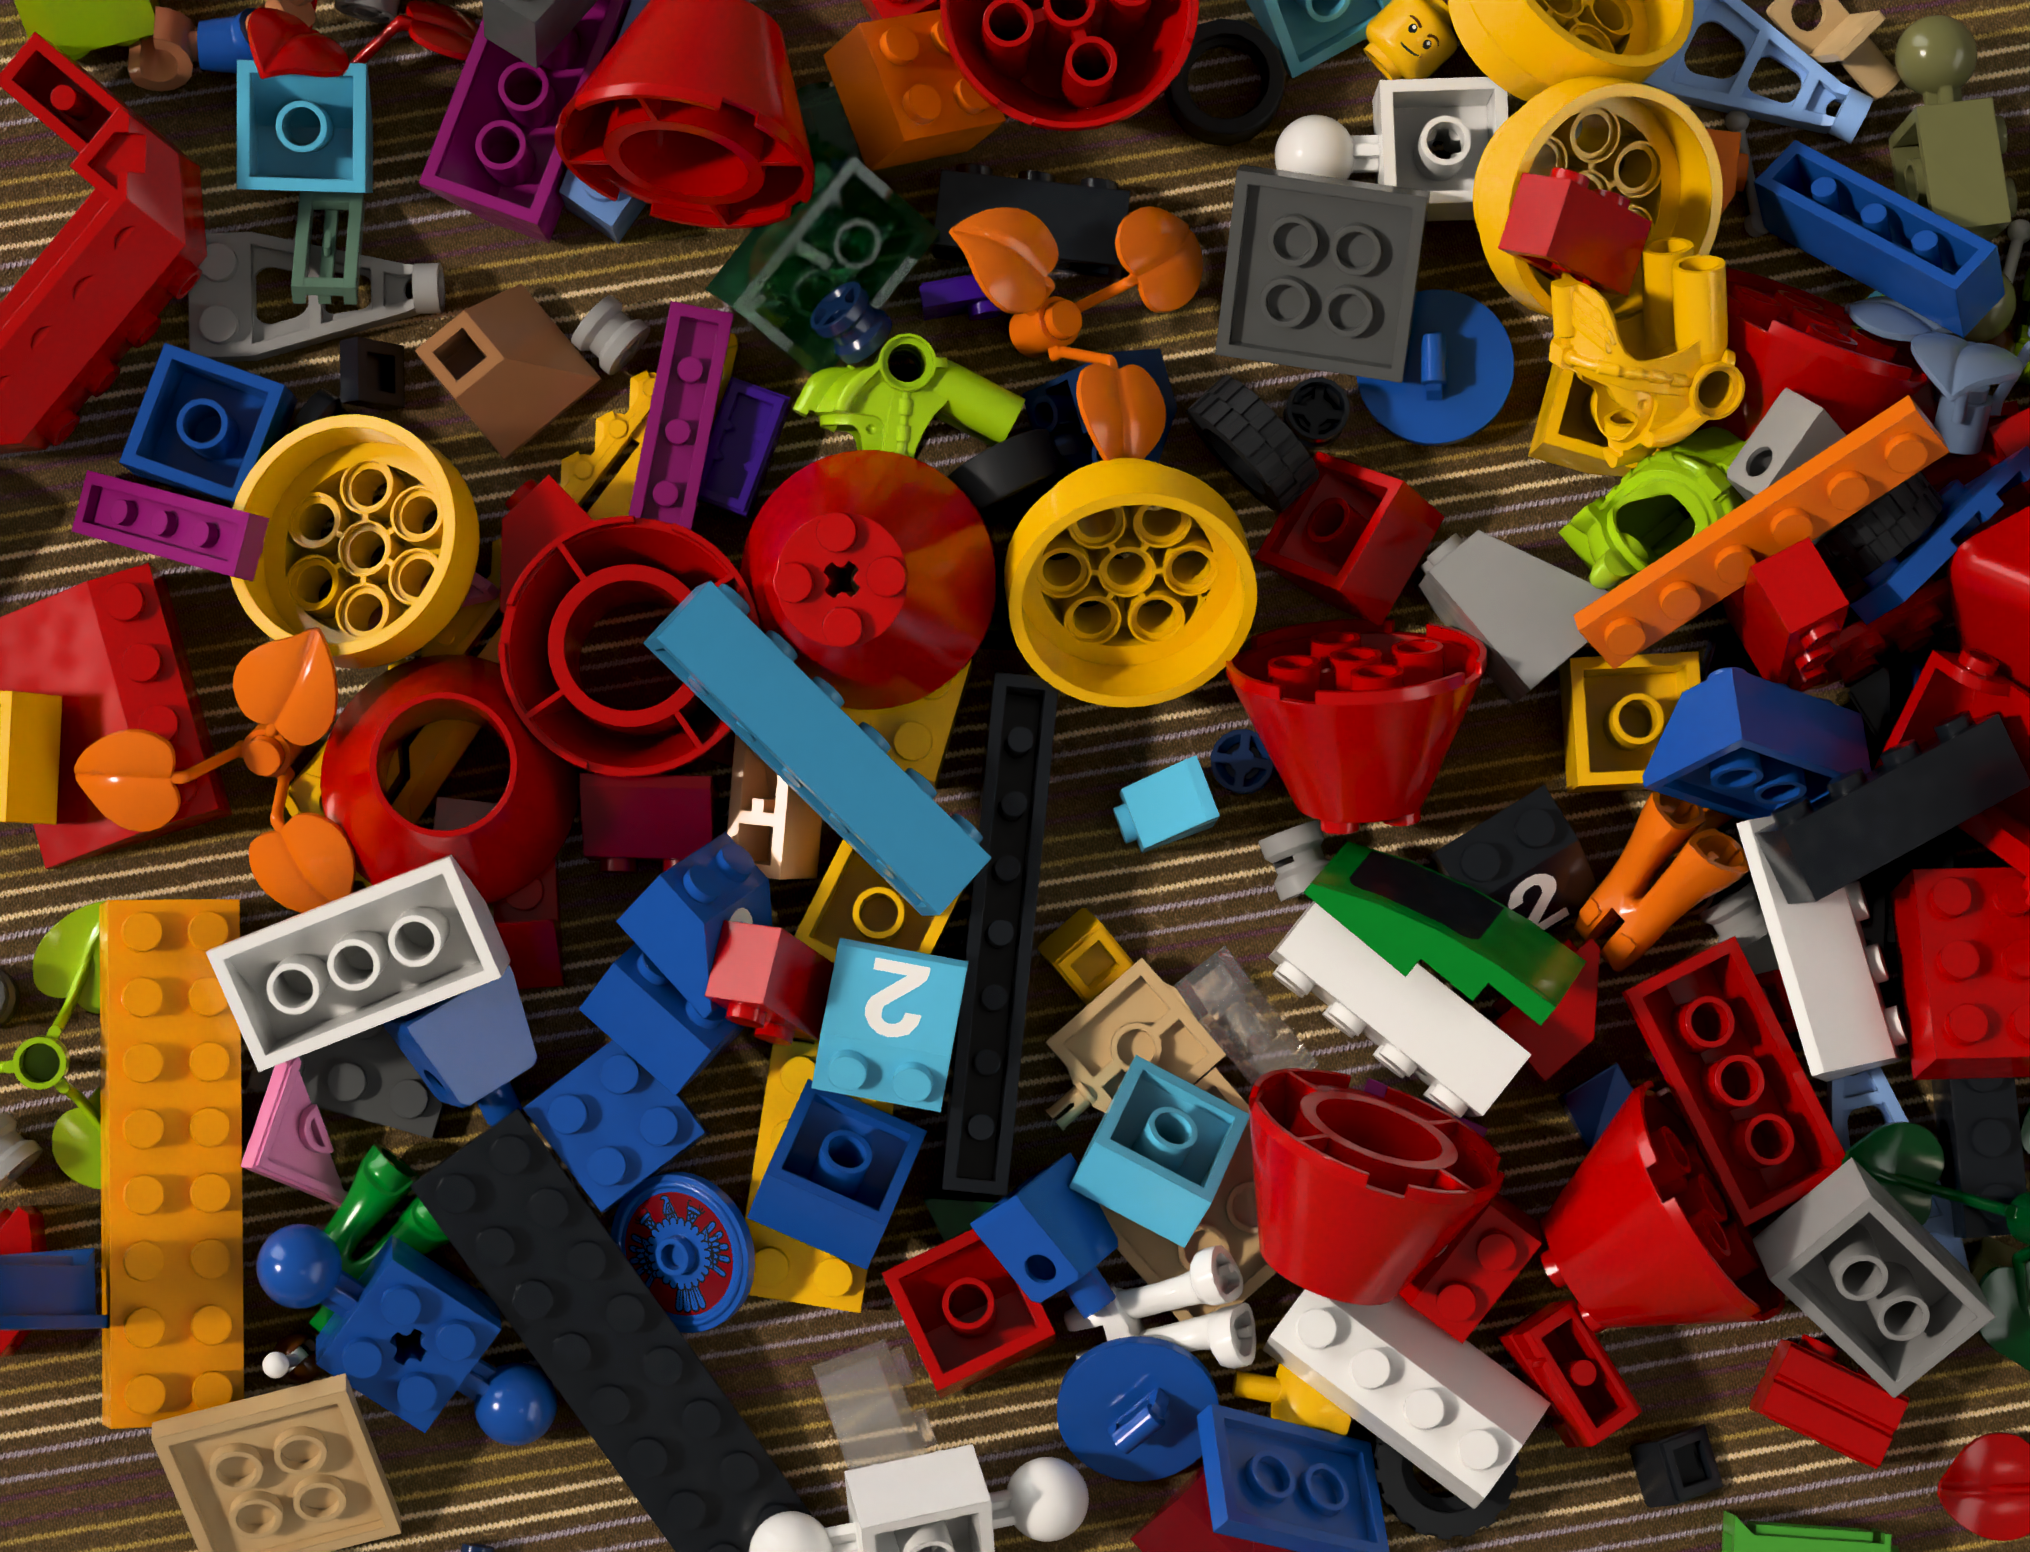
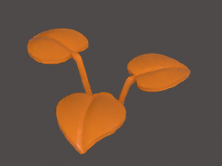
M999 207L981 211L954 225L949 230V234L963 251L982 292L996 307L1006 313L1013 314L1009 323V335L1017 351L1029 358H1037L1049 353V358L1053 362L1065 358L1092 363L1080 371L1076 396L1085 427L1101 458L1107 461L1114 458L1145 459L1159 442L1166 422L1164 399L1154 379L1145 369L1135 364L1118 368L1117 360L1111 354L1067 347V345L1076 340L1081 330L1082 312L1137 285L1143 303L1153 312L1167 313L1186 305L1197 292L1203 273L1202 251L1196 235L1189 229V225L1174 214L1159 207H1141L1130 212L1118 225L1115 238L1117 257L1130 275L1074 303L1058 296L1048 298L1055 289V283L1048 274L1057 264L1059 251L1050 230L1034 214L1019 208Z
M319 627L308 629L290 637L264 643L252 649L239 662L233 676L235 698L244 715L259 724L244 740L237 741L231 748L184 771L174 772L176 764L175 750L166 738L143 729H126L110 733L92 743L83 751L75 764L74 773L78 785L106 818L125 829L144 832L161 828L176 815L181 804V797L176 784L188 783L236 758H243L251 772L264 777H276L278 780L270 815V822L274 830L258 835L251 842L248 852L250 867L259 886L278 903L300 913L353 893L356 858L353 847L344 830L332 819L317 813H299L290 818L287 823H285L283 816L289 784L295 777V772L290 765L305 750L307 745L318 741L328 732L337 713L338 686L335 665L326 638Z

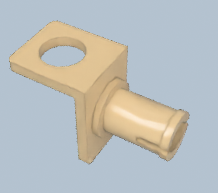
M1774 0L1766 10L1768 17L1785 37L1817 63H1835L1839 61L1865 94L1874 98L1873 101L1886 95L1901 80L1897 70L1869 38V35L1886 19L1880 10L1849 14L1838 0H1818L1822 8L1821 21L1811 31H1805L1797 27L1792 19V6L1796 0Z

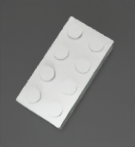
M1312 901L1268 957L1278 965L1272 975L1279 982L1301 998L1312 992L1328 1005V1008L1322 1015L1329 1022L1351 1038L1355 1035L1359 1036L1362 1032L1379 1046L1373 1053V1056L1380 1063L1402 1079L1405 1075L1410 1077L1413 1073L1429 1086L1423 1096L1434 1106L1441 1108L1452 1116H1457L1458 1118H1462L1463 1115L1467 1117L1483 1116L1532 1055L1418 963L1405 977L1314 901Z

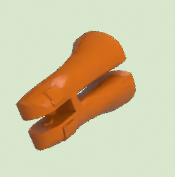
M1653 791L1640 813L1632 835L1620 858L1579 911L1574 929L1585 940L1597 939L1620 917L1625 921L1600 951V956L1613 970L1620 972L1635 963L1682 915L1702 900L1731 886L1750 871L1744 849L1732 837L1713 828L1693 835L1672 864L1648 891L1652 878L1658 869L1707 820L1704 817V811L1701 806Z

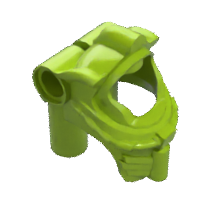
M906 333L898 334L889 339L871 366L855 368L848 364L847 367H829L814 373L804 385L792 410L805 418L808 413L818 416L820 427L833 433L835 431L848 432L853 436L857 450L888 451L914 458L919 441L933 417L992 447L1006 440L1026 399L952 360H947L946 357H936L929 342L921 336ZM896 355L909 357L918 368V379L912 382H903L896 379L889 370L888 359Z
M1717 427L1699 430L1686 439L1669 445L1661 451H1656L1654 455L1647 456L1637 464V467L1632 468L1621 479V483L1615 485L1605 498L1601 496L1593 503L1582 508L1558 533L1591 570L1589 580L1592 586L1596 589L1611 591L1745 503L1746 500L1727 480V469L1748 439L1743 441L1730 431ZM1681 506H1684L1690 513L1687 519L1678 510Z

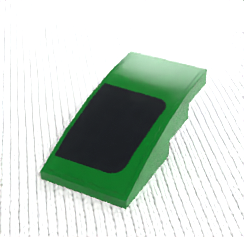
M1346 842L1303 892L1405 977L1422 959L1472 1001L1489 983L1540 1026L1556 1009L1586 963L1584 959L1535 923L1475 888L1411 860L1352 842Z

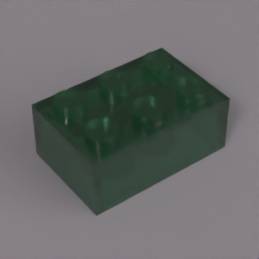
M825 139L812 154L815 182L808 203L799 201L793 205L790 217L783 221L754 227L706 287L710 294L789 360L810 375L821 369L834 367L840 360L835 353L832 339L819 336L810 324L812 313L823 298L844 283L854 281L859 283L868 293L869 305L872 308H881L941 233L853 154Z

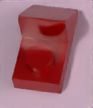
M555 858L545 871L519 892L493 903L494 922L511 959L509 965L513 971L518 989L564 986L558 860Z

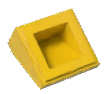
M1086 908L1078 910L1038 946V951L1086 1006L1135 964L1104 925Z

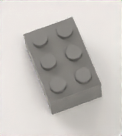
M1852 1157L1752 1239L1769 1280L1893 1398L1897 1397L1995 1318L1975 1277Z

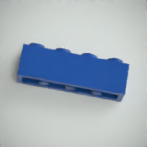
M1794 140L1754 181L1763 225L1769 233L1962 338L2005 295L1997 245L1797 140Z

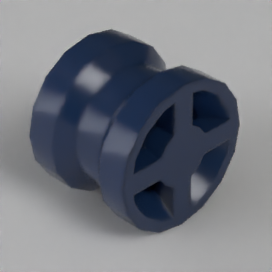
M854 281L844 283L827 294L815 308L810 320L811 327L819 336L832 339L835 353L847 364L858 363L873 354L885 342L892 328L891 318L884 310L878 307L872 308L868 303V293L859 283Z
M1248 729L1233 730L1224 734L1215 743L1210 756L1211 770L1216 780L1228 791L1239 795L1253 794L1264 789L1272 780L1276 769L1257 732Z

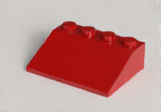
M146 563L83 582L0 617V691L62 696L56 825L33 824L45 869L57 868L232 815L219 767L188 783L176 784L181 797L178 812L161 828L144 832L125 829L106 818L85 794L75 779L74 767L85 749L110 733L126 729H143L166 738L175 750L176 764L174 772L184 771L215 756L166 579L162 572L151 564Z

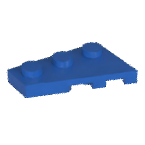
M2023 447L1965 485L1956 478L1938 492L1944 500L1943 509L1936 516L1935 521L1930 527H1927L1921 533L1922 535L1906 546L1894 558L1889 559L1881 567L1861 578L1867 586L1849 606L1866 625L1904 603L1957 551L1959 546L1956 542L1966 537L1981 523L1989 520L2004 505L2003 501L1999 498L2000 495L2021 482L2024 483L2030 479L2029 447Z

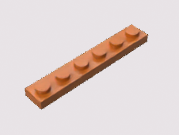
M1907 395L1574 614L1578 631L1613 669L1618 668L1744 586L1750 566L1807 537L1811 541L1815 540L1949 453L1950 451L1942 435L1910 395Z

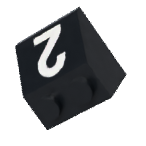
M1545 785L1427 857L1436 872L1475 888L1529 919L1547 933L1578 915L1581 908L1598 887L1579 839Z

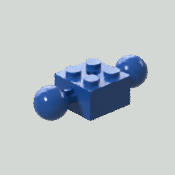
M308 1224L288 1225L271 1234L261 1246L256 1262V1272L261 1288L270 1299L279 1305L293 1309L309 1308L320 1303L334 1312L316 1337V1365L333 1376L346 1373L352 1388L423 1433H426L457 1390L474 1401V1413L480 1428L488 1437L500 1444L508 1446L530 1444L541 1438L551 1427L557 1413V1394L551 1380L543 1371L533 1365L522 1362L506 1363L495 1368L481 1359L482 1355L502 1330L500 1311L495 1302L392 1234L358 1280L342 1270L341 1255L336 1243L326 1232L318 1227ZM414 1329L420 1331V1335L410 1339L397 1336V1332L408 1336Z

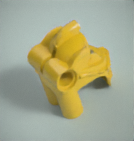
M1666 237L1653 239L1645 243L1641 255L1643 310L1624 319L1615 321L1614 313L1607 300L1596 289L1576 280L1569 273L1562 272L1560 279L1551 282L1554 337L1550 343L1548 360L1560 368L1572 369L1581 381L1594 389L1593 412L1595 413V421L1599 430L1608 440V446L1603 447V455L1610 468L1640 462L1647 456L1652 455L1657 448L1666 447L1686 439L1706 421L1720 420L1731 415L1739 407L1744 397V377L1739 369L1734 366L1736 361L1735 352L1727 348L1726 261L1723 258L1712 255H1694V244L1688 239Z

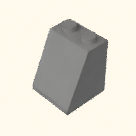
M1477 530L1465 541L1455 533L1427 557L1428 560L1420 566L1426 575L1415 589L1446 626L1469 633L1484 643L1487 651V667L1485 672L1513 705L1588 643L1578 631L1573 615L1609 592L1604 589H1596L1590 582L1480 530Z

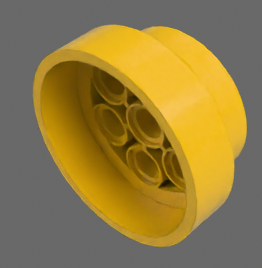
M1448 0L1449 13L1456 34L1474 63L1502 89L1527 102L1543 90L1559 82L1582 76L1616 77L1642 84L1682 47L1691 30L1694 12L1693 0Z
M1582 76L1559 82L1534 96L1497 129L1484 149L1477 167L1473 186V211L1480 241L1488 264L1499 283L1514 299L1532 311L1553 318L1551 282L1559 278L1498 249L1522 173L1550 176L1552 168L1558 167L1583 174L1591 179L1588 189L1592 191L1593 189H1603L1625 196L1631 200L1628 208L1630 211L1652 221L1646 242L1666 237L1684 238L1693 242L1694 255L1710 254L1718 232L1723 203V181L1717 151L1708 131L1697 115L1681 100L1661 89L1608 76ZM1582 120L1581 133L1579 137L1575 139L1576 128L1579 122ZM1625 155L1624 167L1619 174V164ZM1641 258L1628 297L1599 292L1607 300L1614 313L1615 321L1627 318L1643 310Z
M344 414L326 417L303 425L276 442L258 460L244 480L236 496L233 509L270 518L264 538L263 551L258 561L253 582L230 576L239 602L252 621L274 640L290 637L308 629L319 627L326 638L335 667L349 669L378 667L395 662L414 653L430 642L450 623L462 607L470 591L477 566L480 544L477 510L471 492L459 471L448 458L411 432L388 420L360 414ZM387 482V490L384 497L373 505V495L376 489ZM437 510L438 516L434 526L423 533L422 527L425 518L432 511ZM334 517L335 521L332 531L328 536L321 539V531L324 524ZM385 544V552L381 561L374 567H371L372 554L379 546ZM430 573H432L426 587L421 593L420 589L423 580ZM332 578L330 593L319 602V591L322 585ZM382 606L383 614L380 622L376 627L369 630L368 622L371 614L378 607Z
M1138 458L1102 460L1079 468L1064 477L1024 515L1014 531L1005 558L1004 586L1009 619L1014 639L1023 657L1031 668L1054 688L1071 697L1096 705L1125 708L1149 706L1176 699L1199 688L1224 669L1226 661H1231L1238 653L1251 629L1256 612L1257 582L1243 527L1233 509L1218 492L1195 476L1150 460ZM1151 505L1165 507L1161 510H1148ZM1122 552L1135 553L1131 557L1125 559L1113 558L1115 555ZM1184 552H1199L1189 558H1178ZM1057 553L1071 554L1061 560L1048 559ZM1151 600H1163V602L1155 606L1143 605ZM1087 601H1099L1098 604L1091 607L1079 606Z

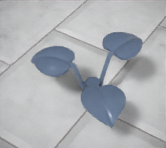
M1885 295L1870 297L1845 305L1844 314H1848L1853 322L1866 331L1886 339L1912 341L1910 350L1915 360L1936 386L1934 400L1939 402L1934 427L1942 435L1951 453L1971 455L1981 452L1990 415H2001L2005 398L2030 360V341L2025 343L2016 357L2013 353L1999 346L1966 341L1960 337L1950 335V333H1953L1950 330ZM2029 325L2028 333H2027V335H2028L2029 337H2030V325ZM2000 383L1993 396L1988 395L1989 385Z

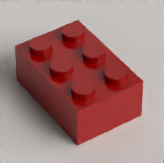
M2014 867L1912 869L1890 892L1913 1080L2030 1077V906L2024 903L2029 892L2021 887L2026 876Z

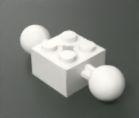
M1489 77L1379 80L1372 100L1374 135H1350L1346 128L1333 118L1324 115H1307L1290 123L1278 138L1275 147V165L1277 170L1346 180L1351 173L1375 172L1376 184L1430 191L1426 221L1475 220L1473 186L1477 167L1488 142L1497 129L1509 118L1508 93ZM1582 120L1579 122L1576 128L1575 139H1577L1581 133ZM1434 141L1443 142L1445 152L1454 154H1451L1449 159H1441L1432 154L1430 149Z
M970 1444L844 1471L849 1523L824 1528L818 1520L808 1514L797 1511L781 1512L769 1517L757 1528L751 1539L749 1552H995L993 1529L1014 1525L1025 1536L1042 1542L1057 1541L1069 1536L1081 1525L1086 1516L1089 1494L1087 1485L1079 1471L1070 1463L1054 1457H1040L1026 1462L1012 1475L1006 1490L989 1493L974 1446Z

